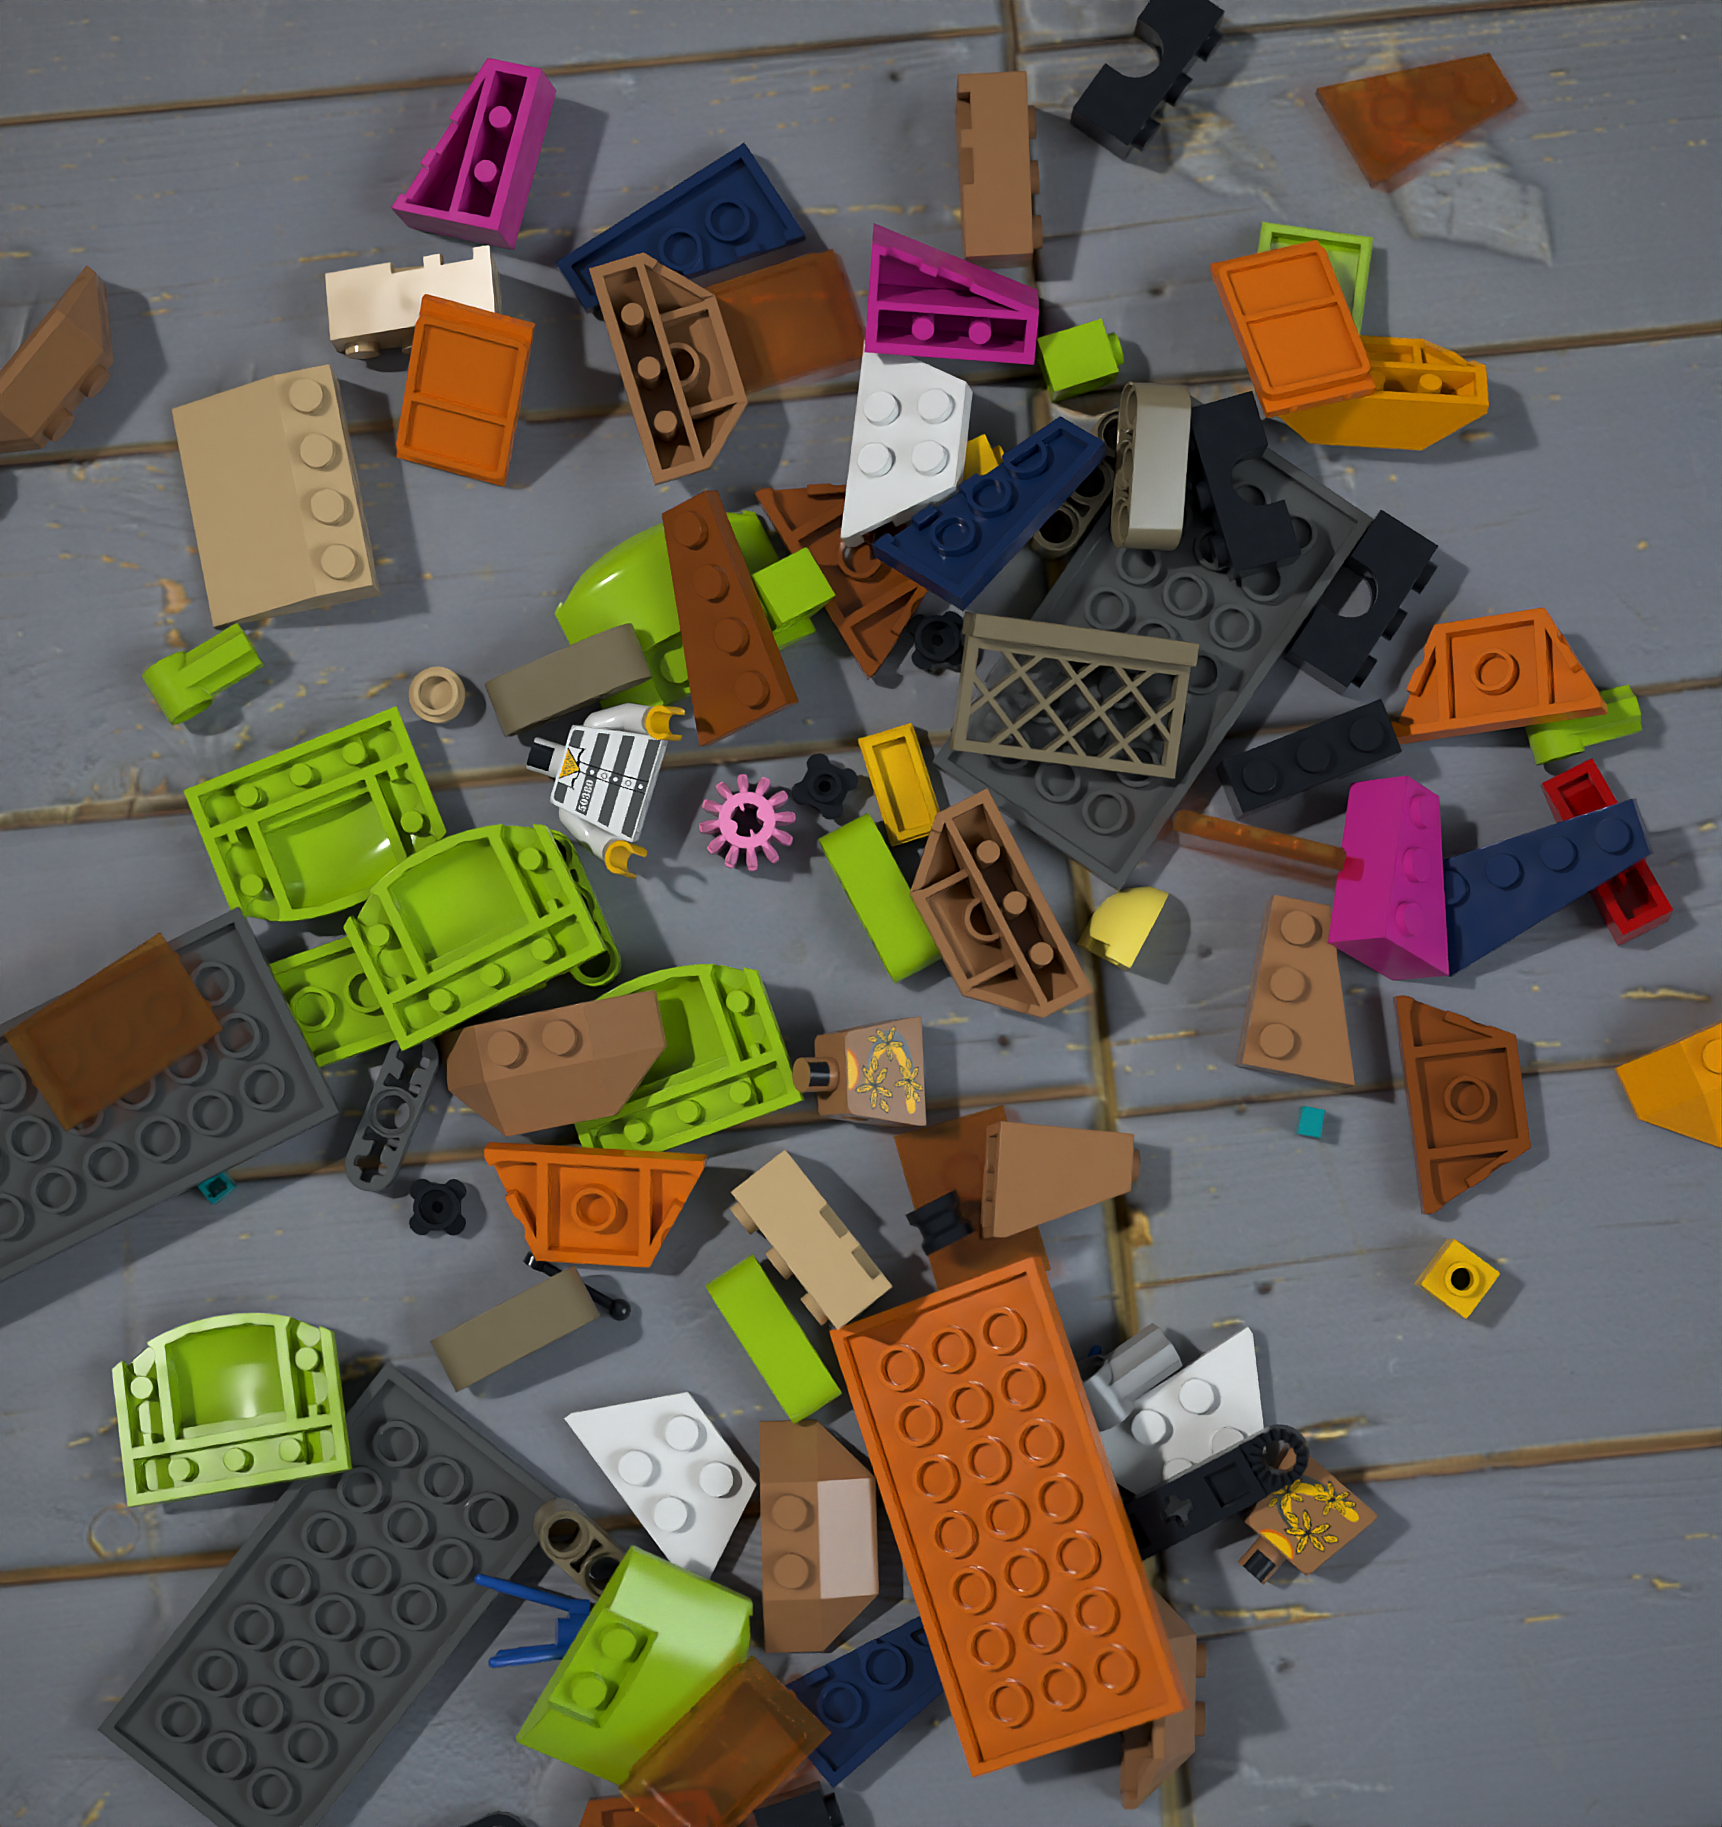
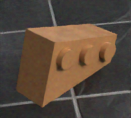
M1027 72L958 74L954 107L963 260L986 269L1031 267L1033 250L1043 249V229L1041 215H1032L1031 194H1039L1040 179L1038 160H1030L1029 140L1036 139L1035 105H1028Z
M1273 895L1266 900L1235 1066L1344 1088L1355 1086L1336 947L1328 943L1332 917L1330 905Z

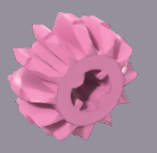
M740 774L737 777L740 793L733 795L728 785L720 782L716 785V789L725 803L721 805L713 800H704L702 804L703 810L719 818L718 820H708L700 823L699 829L702 834L721 833L720 836L709 843L707 850L711 855H714L729 846L730 850L725 858L726 867L733 869L738 862L740 853L746 854L748 870L753 872L758 870L756 853L761 850L772 864L779 861L777 851L770 844L772 840L783 846H791L793 837L787 832L776 829V826L791 825L796 822V816L794 812L789 811L774 812L787 802L788 795L785 791H780L767 800L765 797L770 789V779L762 777L754 793L749 792L747 775ZM745 809L757 811V822L763 826L756 835L751 829L750 837L738 835L739 827L733 820L738 812H741L745 817Z

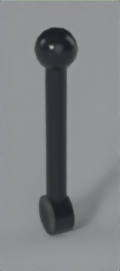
M528 1251L523 1260L529 1267L543 1272L550 1277L562 1272V1270L547 1261H536L533 1253ZM585 1284L592 1300L608 1309L610 1316L614 1320L623 1321L629 1317L631 1306L626 1300L621 1298L613 1300Z

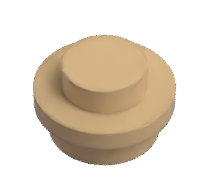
M445 667L424 669L415 676L409 688V702L412 709L421 719L430 723L440 724L451 721L462 711L466 700L463 682L455 672Z

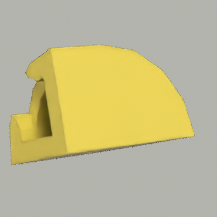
M1151 886L1125 888L1111 895L1094 912L1076 945L1124 971L1129 970L1164 906L1169 893Z

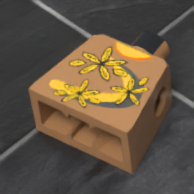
M922 1017L884 1020L817 1035L814 1041L815 1057L798 1058L794 1063L792 1078L795 1088L799 1092H817V1111L822 1117L884 1128L926 1126Z
M1289 1443L1283 1445L1271 1465L1272 1468L1284 1470L1290 1468L1296 1462L1294 1448H1291ZM1309 1455L1306 1470L1301 1478L1244 1510L1240 1519L1252 1528L1259 1537L1239 1559L1238 1563L1263 1585L1286 1559L1307 1576L1372 1524L1378 1515Z

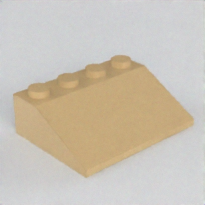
M330 364L272 375L171 409L208 602L215 629L232 626L237 622L242 624L381 596L339 379Z

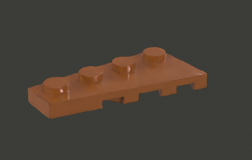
M718 490L703 491L662 513L699 747L712 745L799 703Z

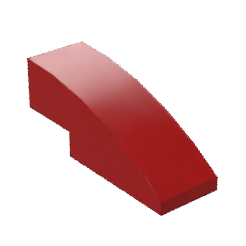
M1593 758L1541 784L1556 823L1618 803ZM1647 858L1589 892L1617 946L1668 922L1673 912V908L1646 863Z

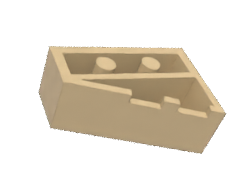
M490 245L473 248L474 259L444 264L443 255L434 254L423 256L424 266L394 268V264L388 262L325 273L330 341L337 353L346 352V357L350 359H368L379 356V349L402 347L403 353L411 354L415 325L419 318L424 294L503 314L500 276Z
M783 1150L731 1191L738 1202L730 1207V1210L750 1235L758 1229L764 1234L773 1246L765 1255L785 1280L789 1279L792 1275L798 1278L808 1291L800 1299L821 1326L830 1320L835 1328L839 1330L893 1287L786 1150Z

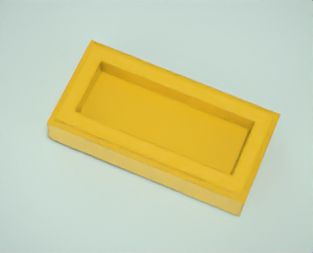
M912 722L858 739L891 848L927 838L935 815L940 810Z

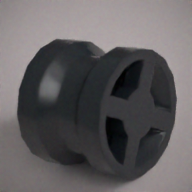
M956 1189L905 1215L909 1224L919 1229L923 1237L921 1247L926 1256L976 1231L972 1220L964 1218L959 1209L961 1199Z

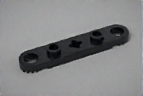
M1276 1424L1268 1426L1122 1502L1141 1560L1144 1561L1261 1501L1281 1488L1293 1484V1482L1301 1478L1306 1470L1310 1455L1309 1446L1304 1436L1298 1430L1288 1425ZM1275 1440L1277 1442L1281 1440L1284 1443H1289V1446L1294 1448L1296 1462L1290 1468L1278 1470L1269 1466L1263 1456V1449L1268 1443H1272ZM1175 1494L1179 1501L1189 1499L1193 1503L1187 1513L1189 1520L1183 1521L1178 1514L1169 1517L1165 1513L1170 1504V1495Z

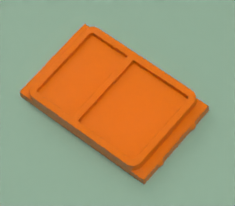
M1318 240L1211 263L1210 273L1266 419L1375 393L1376 386L1370 374L1371 364L1327 252L1319 245Z
M424 294L419 318L415 325L396 441V457L505 486L536 323Z

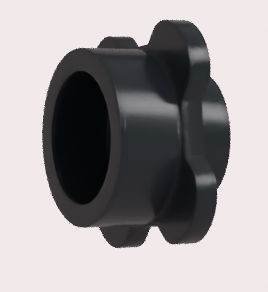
M947 611L943 616L934 615L928 618L919 614L910 620L908 632L914 636L915 642L912 662L917 668L928 670L933 664L948 663L953 667L962 664L964 646L961 644L960 630L963 627V619L957 612ZM936 635L941 636L943 639V643L939 646L934 645L932 642V638Z
M821 753L814 754L807 760L808 770L801 782L794 784L792 797L797 804H809L814 809L819 810L823 818L834 820L842 815V803L848 792L856 789L858 777L855 771L850 768L840 769L831 764L826 755ZM824 781L828 782L831 786L827 792H823L819 788V785Z
M427 1179L415 1181L410 1187V1195L414 1199V1215L409 1220L412 1231L418 1235H426L431 1230H444L452 1236L460 1234L466 1226V1219L461 1215L462 1199L467 1193L465 1185L457 1179H450L445 1184H431ZM437 1201L443 1204V1210L440 1213H436L433 1210V1204Z

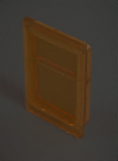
M833 249L822 253H810L704 288L716 296L746 395L861 359L863 356L864 341L861 335L862 328L857 323L844 284V274L839 270Z
M159 932L3 1035L29 1073L33 1085L38 1087L65 1131H70L207 1043L210 1038L224 1030V1028L211 1010V1004L204 999L180 962V956L172 950L163 934Z
M751 1655L744 1663L734 1665L630 1768L629 1777L618 1787V1790L634 1805L637 1812L643 1813L656 1827H737L831 1734V1731L796 1697L793 1690H788L762 1663Z

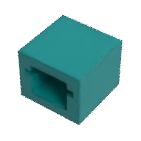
M1300 1106L1295 1134L1320 1138L1325 1110Z
M227 1171L198 1186L211 1205H217L239 1188Z

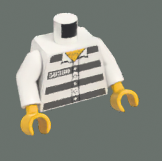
M624 703L592 712L586 718L584 725H572L566 746L536 737L532 744L526 769L556 778L550 802L559 807L560 821L580 845L603 860L607 869L612 873L635 879L637 875L631 873L627 868L628 858L633 853L645 858L647 856V850L644 847L630 842L638 841L668 741H680L682 739V735L672 734L669 729V720L672 715H685V710L681 707L664 705L653 707Z

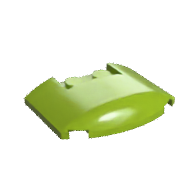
M742 511V514L726 512L750 576L780 561L755 512ZM660 523L623 541L598 559L579 577V580L566 598L564 605L560 602L554 612L570 645L610 628L628 623L633 624L653 677L642 684L599 701L603 709L624 703L653 707L659 705L672 706L691 696L663 523ZM807 618L774 635L779 651L816 633V630L810 618Z
M397 706L183 790L229 908L233 910L240 907L246 918L249 916L269 921L294 922L319 918L355 907L367 901L372 894L369 890L391 869L428 845L437 842V840L444 839L447 835V830Z
M504 824L489 825L467 830L428 845L406 858L384 875L369 890L372 894L367 899L357 919L353 915H350L343 928L402 1051H406L457 1028L462 1023L558 975H563L607 950L547 825L532 824L534 828L514 825L505 826Z
M716 964L678 966L640 976L619 985L597 998L596 1000L656 990L667 1047L658 1060H655L640 1085L618 1115L574 1123L582 1147L664 1152L803 1101L802 1092H799L794 1086L792 1078L793 1066L759 970L743 967L744 970Z
M237 1313L215 1316L176 1327L146 1342L149 1347L129 1365H127L126 1361H121L112 1369L128 1507L192 1500L196 1497L295 1480H309L352 1470L335 1332L323 1326L316 1328L293 1317L278 1314Z
M631 1545L516 1735L517 1743L633 1792L648 1787V1784L667 1775L681 1764L699 1746L724 1712L740 1680L750 1647L749 1615L753 1616L751 1599Z

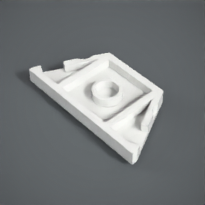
M865 340L840 536L847 547H856L864 543L862 535L892 521L897 527L911 520L912 516L931 504L933 507H938L959 493L958 485L963 482L973 394L967 382L911 356L865 353Z
M1245 1326L1162 1380L1133 1401V1411L1121 1423L1108 1430L1099 1432L1117 1484L1138 1495L1264 1429L1254 1339L1249 1327ZM1266 1447L1263 1449V1455L1266 1453ZM1175 1494L1170 1495V1504L1165 1512L1171 1515L1191 1501L1189 1499L1179 1501Z
M686 1391L651 1399L576 1411L564 1418L668 1560L675 1565L710 1579L757 1482L692 1394Z

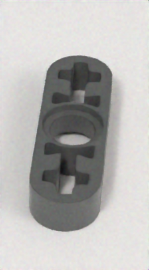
M431 1039L421 1043L424 1046L422 1055L430 1059L426 1070L416 1068L409 1082L411 1085L421 1086L417 1097L403 1088L387 1086L391 1074L402 1081L407 1065L404 1061L399 1060L402 1050L397 1040L392 1043L388 1050L345 1159V1172L349 1181L361 1190L381 1191L389 1187L399 1173L441 1066L440 1050ZM412 1047L407 1051H412L415 1047ZM389 1096L403 1098L409 1107L408 1120L398 1129H388L378 1120V1106L382 1100ZM369 1128L383 1137L399 1138L400 1141L396 1151L389 1145H385L381 1153L380 1162L387 1166L385 1175H374L370 1182L364 1180L365 1170L357 1166L360 1156L370 1157L377 1144L375 1140H366Z

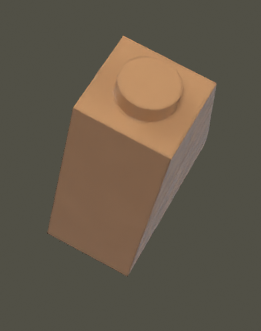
M1005 1121L988 1125L986 1130L979 1240L993 1241L1005 1238L1130 1192L1131 1183H1135L1138 1179L1141 1164L1140 1152L1134 1148V1134Z

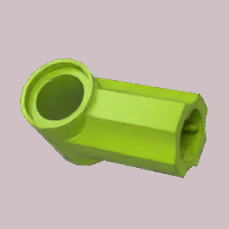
M237 622L187 653L186 651H179L159 660L142 674V679L170 725L174 726L206 710L214 702V696L237 684L265 665Z
M1629 684L1599 692L1608 706V714L1525 726L1536 766L1572 757L1585 752L1584 748L1642 731L1641 711L1637 698L1631 691Z

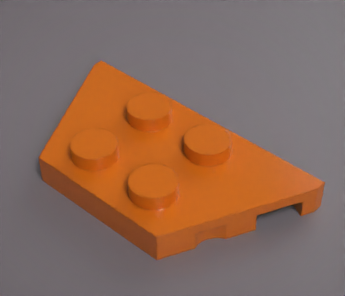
M1542 607L1435 624L1424 647V659L1414 670L1406 688L1410 696L1398 723L1392 721L1391 724L1401 745L1608 714V706L1554 619Z
M488 1142L484 1148V1158L488 1166L494 1165L507 1191L504 1198L513 1216L523 1224L525 1229L524 1237L536 1261L650 1268L707 1164V1154Z

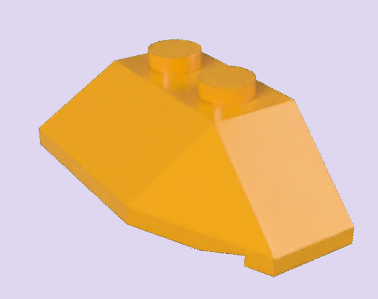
M1360 335L1371 364L1370 374L1376 386L1375 393L1278 417L1309 444L1423 450L1487 414L1489 398L1486 365L1475 360L1468 362L1454 351L1425 339Z
M1722 1019L1614 1068L1638 1120L1717 1148L1722 1147Z

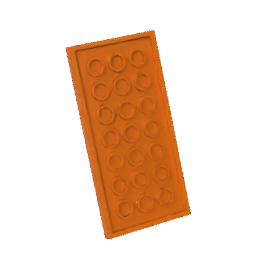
M1033 1256L847 1324L839 1330L829 1331L972 1778L1191 1708L1041 1257Z

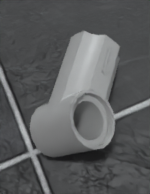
M1154 1323L1148 1325L1106 1356L1093 1355L1076 1363L1099 1432L1108 1430L1121 1423L1133 1411V1401L1183 1366L1180 1361L1181 1358L1171 1342Z

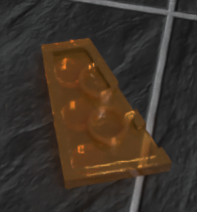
M1490 53L1320 87L1315 92L1316 98L1371 188L1514 107L1518 101Z

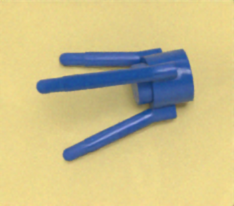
M480 1573L474 1577L477 1585L568 1612L567 1618H556L554 1644L499 1650L496 1656L491 1657L488 1661L489 1666L492 1668L562 1660L591 1613L589 1599H569Z

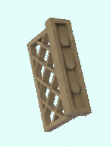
M965 611L962 634L966 636L950 749L1175 779L1191 666L1196 667L1200 644ZM979 649L999 651L1013 669L1012 672L990 689L985 687L975 673ZM1011 653L1030 655L1031 657L1019 665ZM1044 657L1053 658L1069 678L1043 697L1025 672ZM1067 661L1087 664L1075 672ZM1099 665L1110 666L1123 683V686L1098 704L1081 679ZM1123 668L1141 670V672L1130 679ZM1155 672L1174 675L1171 699L1153 711L1136 687ZM1019 678L1037 703L1011 722L994 699V696ZM974 685L981 696L971 703ZM1074 685L1092 710L1067 729L1049 704ZM1130 693L1147 717L1122 736L1105 711ZM987 702L1005 728L987 742L966 739L969 716ZM1043 710L1060 735L1042 749L1031 748L1017 729ZM1169 712L1166 728L1160 719ZM1098 717L1116 742L1098 756L1086 755L1073 736ZM1152 725L1164 739L1161 765L1141 762L1128 745V743ZM1011 735L1019 746L999 743ZM1067 742L1074 753L1055 750ZM1119 750H1122L1129 760L1113 759L1111 757Z

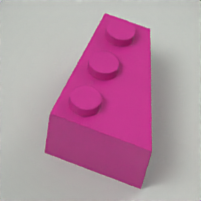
M492 58L486 59L450 115L451 124L434 150L429 148L421 160L420 164L423 167L405 195L400 193L391 207L409 228L514 250L557 92L542 69Z
M873 224L865 353L1034 365L1039 317L1037 289L878 224Z
M1408 775L1352 782L1350 784L1328 938L1329 944L1392 981L1449 976L1439 796Z

